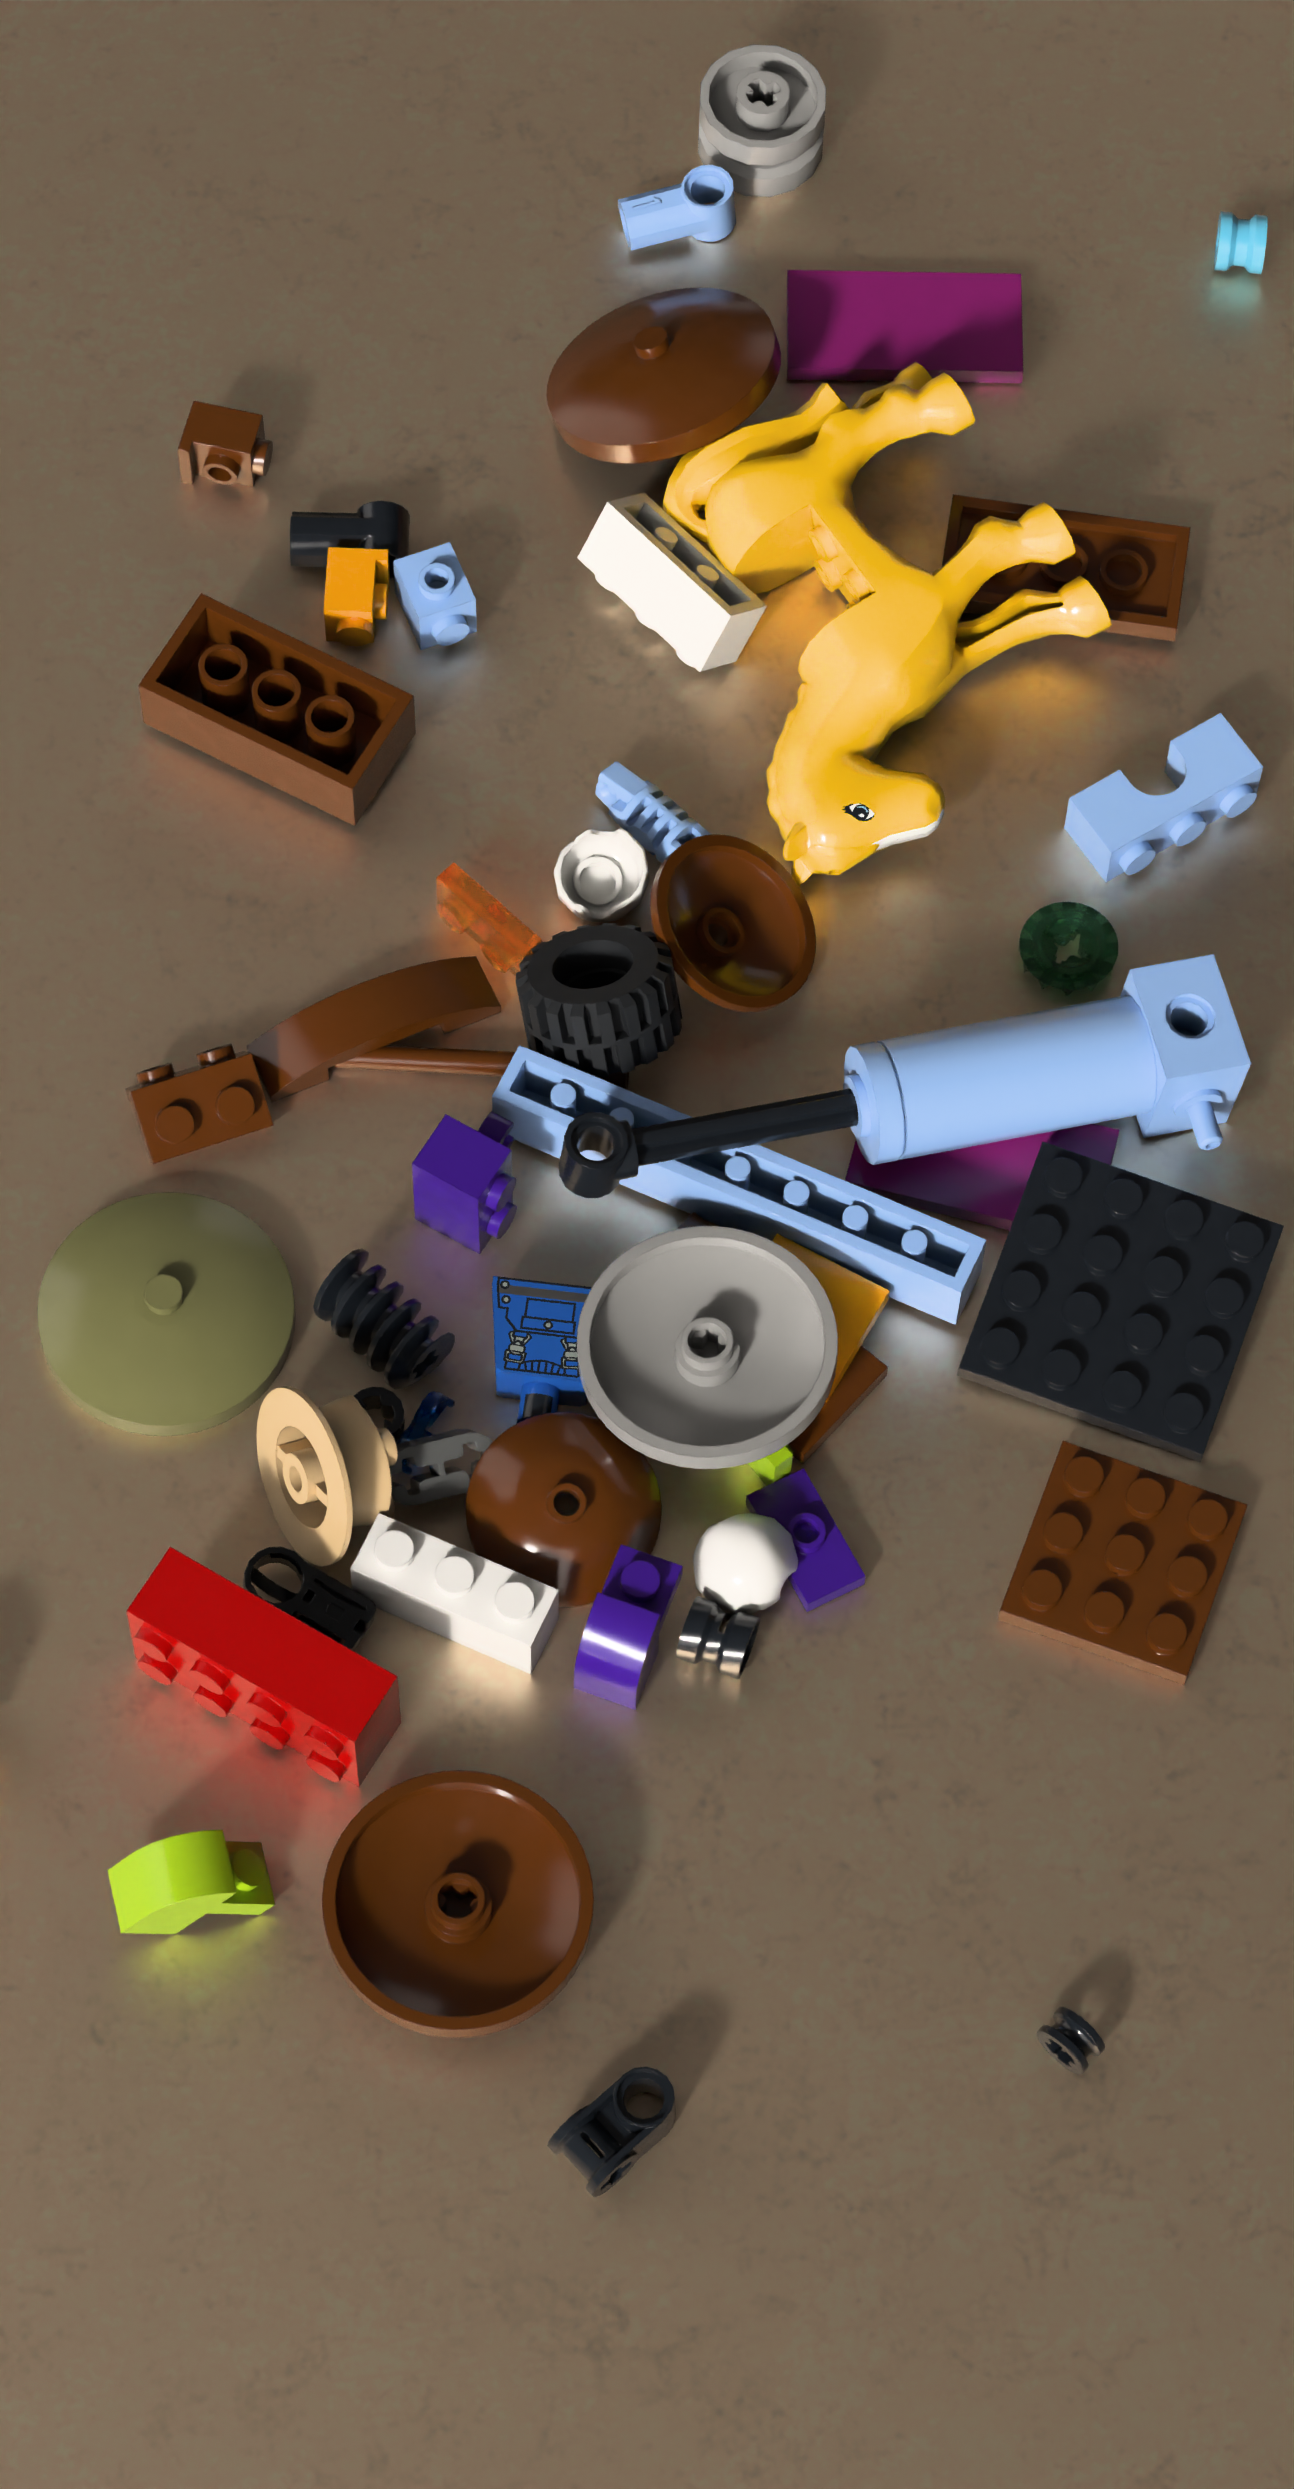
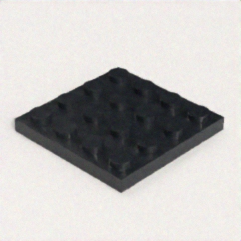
M1042 1142L959 1365L957 1376L1201 1462L1284 1226L1061 1147Z

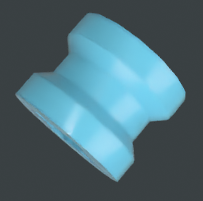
M1220 211L1216 235L1214 270L1227 271L1232 266L1245 267L1252 274L1262 273L1267 240V215L1255 214L1248 220L1237 219L1233 212Z

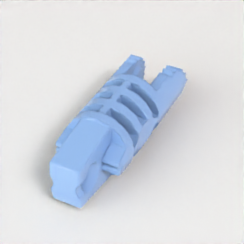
M618 761L600 772L595 794L609 808L608 814L621 828L631 833L652 855L656 854V859L661 863L685 842L703 835H711L692 817L689 818L688 813L667 795L663 796V791L648 780H642Z

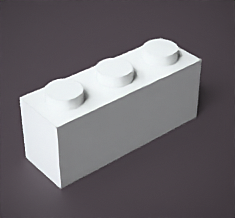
M645 493L608 501L578 556V559L595 574V578L601 586L618 595L635 611L637 619L642 624L655 630L676 650L677 656L684 663L696 668L699 672L736 662L767 607L762 600L737 577H734L712 554Z
M380 1513L377 1515L350 1568L352 1589L372 1600L376 1608L529 1674H532L559 1619L558 1589Z

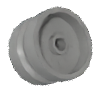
M752 44L731 50L711 64L700 87L698 154L703 165H714L723 168L733 179L734 192L745 196H776L795 190L811 178L822 159L826 109V87L818 70L801 54L778 45Z

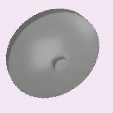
M721 1226L686 1227L661 1233L636 1244L613 1261L597 1279L584 1302L577 1329L579 1375L588 1401L597 1416L614 1435L634 1450L660 1462L685 1468H731L757 1461L779 1451L805 1431L816 1418L831 1391L837 1367L838 1333L832 1305L818 1279L803 1262L782 1246L757 1234L735 1228Z

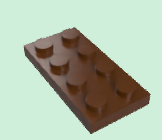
M953 494L942 566L962 547L974 525L989 516L1017 521L1028 509L1034 506ZM1053 508L1064 522L1072 537L1076 550L1075 554L1055 565L1030 562L1015 565L996 573L979 588L963 611L985 615L996 609L1013 593L1019 590L1031 589L1056 593L1066 583L1078 576H1082L1089 581L1099 594L1108 611L1112 625L1103 632L1175 642L1191 527Z

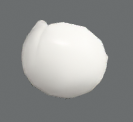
M623 828L615 831L588 829L582 832L560 852L554 868V878L559 900L577 917L591 922L616 921L631 912L641 903L650 879L645 849Z
M754 1513L737 1514L711 1525L700 1538L693 1554L696 1588L706 1599L717 1602L721 1611L732 1615L740 1611L754 1614L758 1610L768 1608L780 1600V1591L784 1582L798 1567V1558L791 1534L774 1518Z

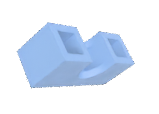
M1219 713L1170 741L1164 772L1177 789L1165 795L1143 793L1130 783L1121 770H1118L1069 798L1064 829L1105 882L1124 872L1127 875H1132L1148 866L1157 853L1171 845L1184 846L1201 835L1208 824L1226 815L1228 818H1232L1246 811L1257 798L1263 766L1222 713Z

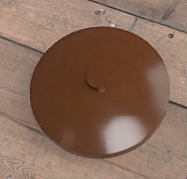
M701 287L656 293L627 303L604 315L583 330L565 348L554 364L549 376L546 393L547 404L556 428L563 440L570 447L585 456L600 461L624 464L646 463L673 458L714 442L735 429L757 410L769 395L779 375L781 366L780 345L766 312L757 303L743 295L728 290Z
M451 1770L424 1774L399 1783L378 1795L361 1809L342 1832L330 1856L323 1882L322 1911L326 1939L337 1968L347 1984L363 2002L389 2021L406 2029L437 2037L465 2038L492 2034L515 2026L541 2011L555 1999L575 1974L586 1951L593 1923L594 1895L590 1867L584 1849L568 1822L551 1804L529 1788L510 1779L479 1771Z

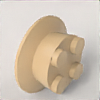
M279 1387L267 1394L260 1407L256 1437L259 1468L270 1507L286 1539L300 1556L316 1566L332 1565L341 1560L345 1555L350 1543L352 1527L373 1525L379 1513L390 1518L394 1517L395 1506L392 1497L390 1466L395 1465L397 1462L398 1454L395 1440L387 1428H376L366 1410L352 1395L340 1397L318 1408L305 1393L294 1387Z

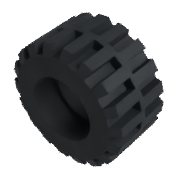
M617 923L579 926L576 930L563 931L553 935L552 940L539 943L532 949L533 954L524 957L519 965L520 971L516 973V986L530 1050L599 1078L609 1077V1074L617 1072L622 1074L635 1070V1067L640 1064L651 1063L658 1058V1052L669 1050L674 1044L673 1037L680 1035L682 1029L681 1019L683 1018L670 949L665 943L658 942L656 935L651 931L642 932L641 927L630 924L617 926Z

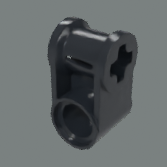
M649 2067L633 2068L623 2074L620 2079L591 2104L583 2107L564 2122L553 2134L547 2146L556 2155L563 2153L588 2180L587 2191L593 2197L600 2196L619 2182L637 2160L662 2138L666 2137L673 2128L676 2118L673 2086L668 2077L657 2069ZM644 2092L655 2094L663 2102L662 2109L655 2116L641 2119L634 2117L626 2109L628 2101L636 2094Z

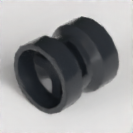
M697 1596L686 1618L679 1639L676 1658L693 1664L704 1660L715 1664L719 1673L740 1679L756 1639L760 1617L743 1611L732 1615L721 1611L717 1602Z

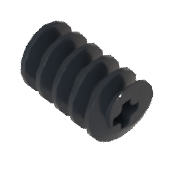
M362 1248L354 1250L344 1257L323 1281L313 1305L315 1315L324 1321H331L332 1331L337 1336L349 1338L350 1349L359 1355H366L367 1365L372 1370L384 1372L386 1384L395 1390L406 1388L430 1374L443 1362L453 1348L455 1335L448 1332L433 1341L431 1337L438 1328L439 1320L435 1316L430 1315L416 1324L414 1319L421 1310V1303L413 1298L398 1307L396 1303L403 1293L404 1286L400 1282L395 1281L381 1290L379 1286L386 1276V1269L382 1265L377 1264L363 1273L361 1270L368 1260L369 1252Z

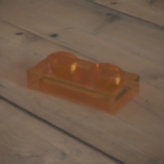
M453 862L436 877L437 911L439 916L451 930L458 934L466 932L481 945L483 955L494 968L502 973H506L509 970L516 976V973L520 971L519 965L523 958L532 955V949L541 943L542 939Z

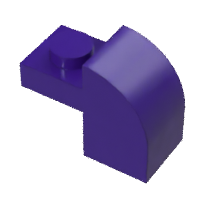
M622 1544L620 1545L602 1592H598L581 1638L574 1668L575 1689L636 1710L659 1652V1633L682 1578V1565Z

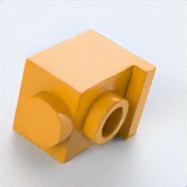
M328 547L324 596L326 641L341 642L348 646H364L374 643L376 620H387L388 592H390L388 549Z

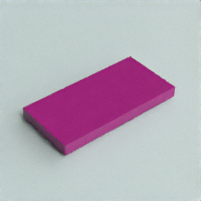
M787 270V380L893 381L902 370L917 362L926 369L932 379L945 372L955 382L1022 383L1021 274Z
M1088 1124L903 1160L899 1159L876 1165L866 1161L860 1152L857 1141H855L845 1181L902 1205L1010 1230L1042 1142L1111 1165L1119 1130L1097 1124Z

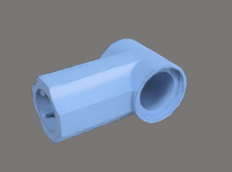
M701 165L692 169L680 184L618 199V209L623 231L631 251L687 236H693L697 240L705 242L719 241L727 237L733 231L736 224L733 179L723 168L714 165Z

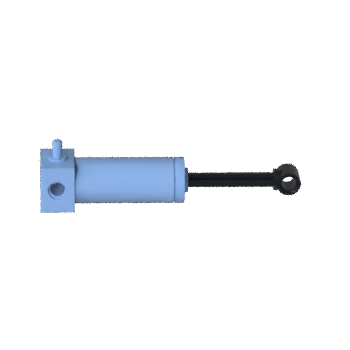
M1210 954L1130 969L1119 997L852 1045L845 1054L843 1090L631 1129L628 1121H618L613 1116L602 1112L585 1113L576 1117L568 1125L565 1132L559 1161V1176L564 1186L572 1193L584 1198H600L610 1194L619 1185L620 1180L637 1177L639 1166L847 1127L851 1128L860 1152L866 1161L872 1165L1136 1116L1143 1138L1193 1129L1199 1148L1212 1150L1220 1146L1223 1141L1218 1124L1227 1122L1251 1066V1061L1215 956ZM595 1150L602 1153L606 1159L593 1161L585 1158L580 1152Z

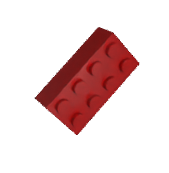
M172 1547L167 1550L126 1611L135 1657L139 1660L137 1664L145 1674L161 1684L171 1685L174 1680L195 1692L193 1697L203 1708L219 1717L225 1718L231 1713L251 1725L249 1729L252 1734L266 1745L278 1750H282L287 1745L307 1757L306 1763L308 1766L327 1780L339 1782L341 1778H344L360 1787L401 1724L398 1676Z

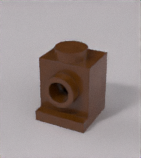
M193 401L178 446L181 482L193 485L195 476L198 475L207 477L209 480L222 485L236 483L254 487L257 475L266 476L273 451V442L265 440L263 415Z

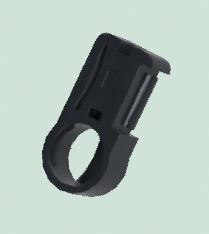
M268 1547L261 1550L247 1564L243 1578V1588L263 1599L257 1594L254 1586L251 1584L252 1582L269 1596L281 1601L273 1603L265 1600L266 1602L355 1652L374 1620L376 1605L372 1600L307 1563L295 1551L284 1547ZM268 1563H281L289 1566L299 1577L301 1582L300 1591L294 1593L279 1586L263 1575L258 1568Z

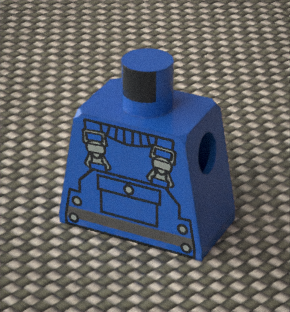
M493 1276L492 1306L496 1395L502 1398L520 1400L517 1423L534 1416L558 1412V1405L581 1407L587 1404L588 1398L583 1389L578 1368L577 1329L584 1302L592 1287Z

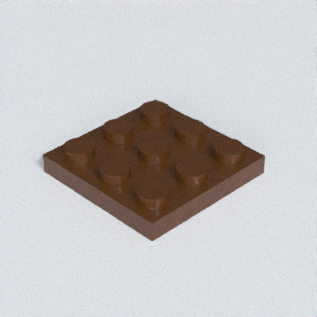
M1062 1441L1000 1608L998 1620L1185 1685L1248 1505Z

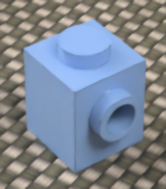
M450 542L393 560L395 594L420 650L435 645H452L464 639L468 634L477 632L476 598Z

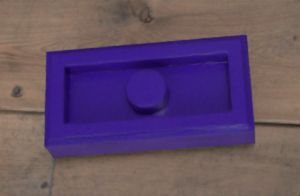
M804 1468L746 1496V1506L750 1513L774 1518L791 1534L798 1558V1567L788 1577V1580L806 1612L865 1584L866 1576Z

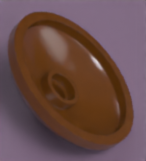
M720 834L703 835L693 838L679 846L665 858L652 884L650 896L651 919L657 941L665 943L669 947L674 971L691 989L710 1002L740 1012L769 1010L795 995L804 985L812 970L816 953V934L813 917L805 896L784 866L757 845L734 836Z
M555 1412L534 1416L521 1421L507 1429L490 1444L482 1454L471 1476L466 1496L465 1517L470 1542L476 1555L558 1589L559 1608H574L594 1603L597 1593L602 1592L621 1544L651 1555L660 1530L662 1503L656 1476L644 1454L621 1441L596 1417L572 1412ZM561 1493L572 1494L578 1501L577 1512L569 1516L559 1514L554 1507V1498Z

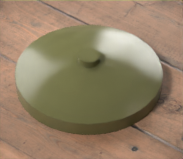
M178 1192L150 1193L119 1201L103 1208L77 1226L59 1246L48 1264L42 1279L37 1306L38 1328L42 1349L47 1364L63 1391L79 1407L98 1420L121 1430L148 1436H177L200 1432L218 1426L249 1408L269 1389L284 1366L291 1349L296 1319L294 1291L287 1265L279 1249L263 1229L245 1214L227 1204L201 1195Z

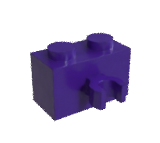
M491 1111L481 1124L479 1130L476 1131L445 1114L412 1163L415 1219L478 1254H481L492 1236L500 1239L510 1227L517 1210V1206L513 1204V1190L516 1185V1178L512 1176V1150L510 1149L514 1137L509 1135L514 1123Z

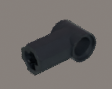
M373 501L363 504L357 510V513L292 512L290 521L291 566L327 567L328 547L388 549L390 580H394L393 560L408 556L410 526L408 510L394 502Z

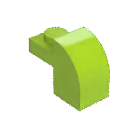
M223 1830L189 1832L153 1842L136 1850L108 1869L121 1933L177 1934L205 1914L261 1915L275 1905L262 1843L225 1841Z

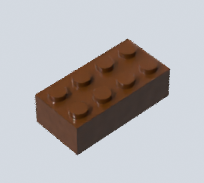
M202 593L138 685L143 722L354 826H356L416 734L414 695Z

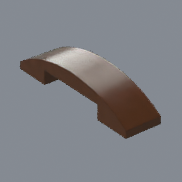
M476 956L443 959L387 973L329 996L294 1014L247 1045V1052L252 1054L258 1076L272 1103L328 1081V1068L437 1025H440L445 1035L500 1013L501 1005Z

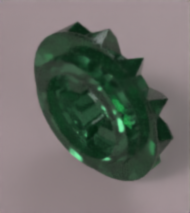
M1058 902L1047 905L1030 916L1022 928L1018 951H1020L1023 961L1024 973L1030 972L1037 978L1042 989L1051 986L1062 989L1065 995L1068 996L1074 990L1088 988L1092 992L1098 982L1106 976H1111L1118 956V939L1111 923L1094 908L1076 902ZM1080 934L1078 955L1082 958L1071 955L1066 961L1062 960L1060 964L1057 963L1058 947L1054 943L1065 946L1070 940L1074 941L1077 935Z

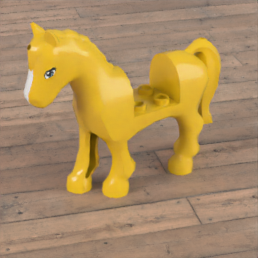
M917 362L902 370L891 383L864 392L851 409L828 383H822L810 400L795 412L769 421L738 426L714 442L686 453L679 460L668 480L662 509L693 538L706 543L711 554L754 594L771 591L815 567L817 574L827 589L831 592L839 589L849 602L846 604L847 610L827 623L809 642L800 657L798 672L803 682L797 690L798 702L787 713L784 727L775 745L773 760L766 769L769 788L766 800L770 816L779 825L781 836L785 842L783 857L787 861H793L791 876L799 887L813 873L840 875L880 850L891 845L927 837L939 827L945 809V795L940 784L924 773L887 769L874 762L894 731L923 718L954 688L964 675L1018 644L1050 635L1061 634L1089 638L1109 629L1112 625L1108 611L1099 594L1089 581L1082 576H1078L1066 583L1056 593L1031 589L1019 590L990 613L973 621L959 622L963 611L972 597L996 573L1015 565L1030 562L1055 565L1075 554L1076 550L1072 537L1064 522L1055 510L1045 502L1028 509L1017 521L989 516L974 525L968 539L957 553L944 566L933 573L907 561L873 536L856 515L851 486L858 471L878 451L898 440L929 432L954 436L973 426L975 422L972 408L954 379L945 372L932 379L926 369ZM704 510H705V519H703V518H701V517L699 516V514H700L701 512H703Z

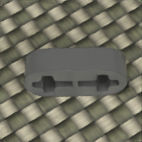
M455 1429L396 1444L397 1462L395 1465L390 1466L393 1501L403 1505H418L466 1493L471 1476L479 1460L471 1463L472 1473L469 1475L465 1470L451 1466L445 1468L444 1462L463 1456L464 1444L480 1452L482 1456L493 1441L488 1436L470 1429ZM403 1459L417 1467L429 1466L430 1472L415 1475L410 1479L411 1488L408 1490L405 1486L393 1482V1474L402 1471Z

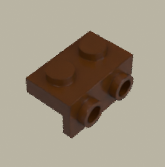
M227 1044L196 1054L199 1065L175 1072L172 1063H167L136 1073L139 1084L125 1088L128 1100L133 1104L151 1163L155 1164L274 1126L251 1053L246 1051L235 1053L232 1044Z

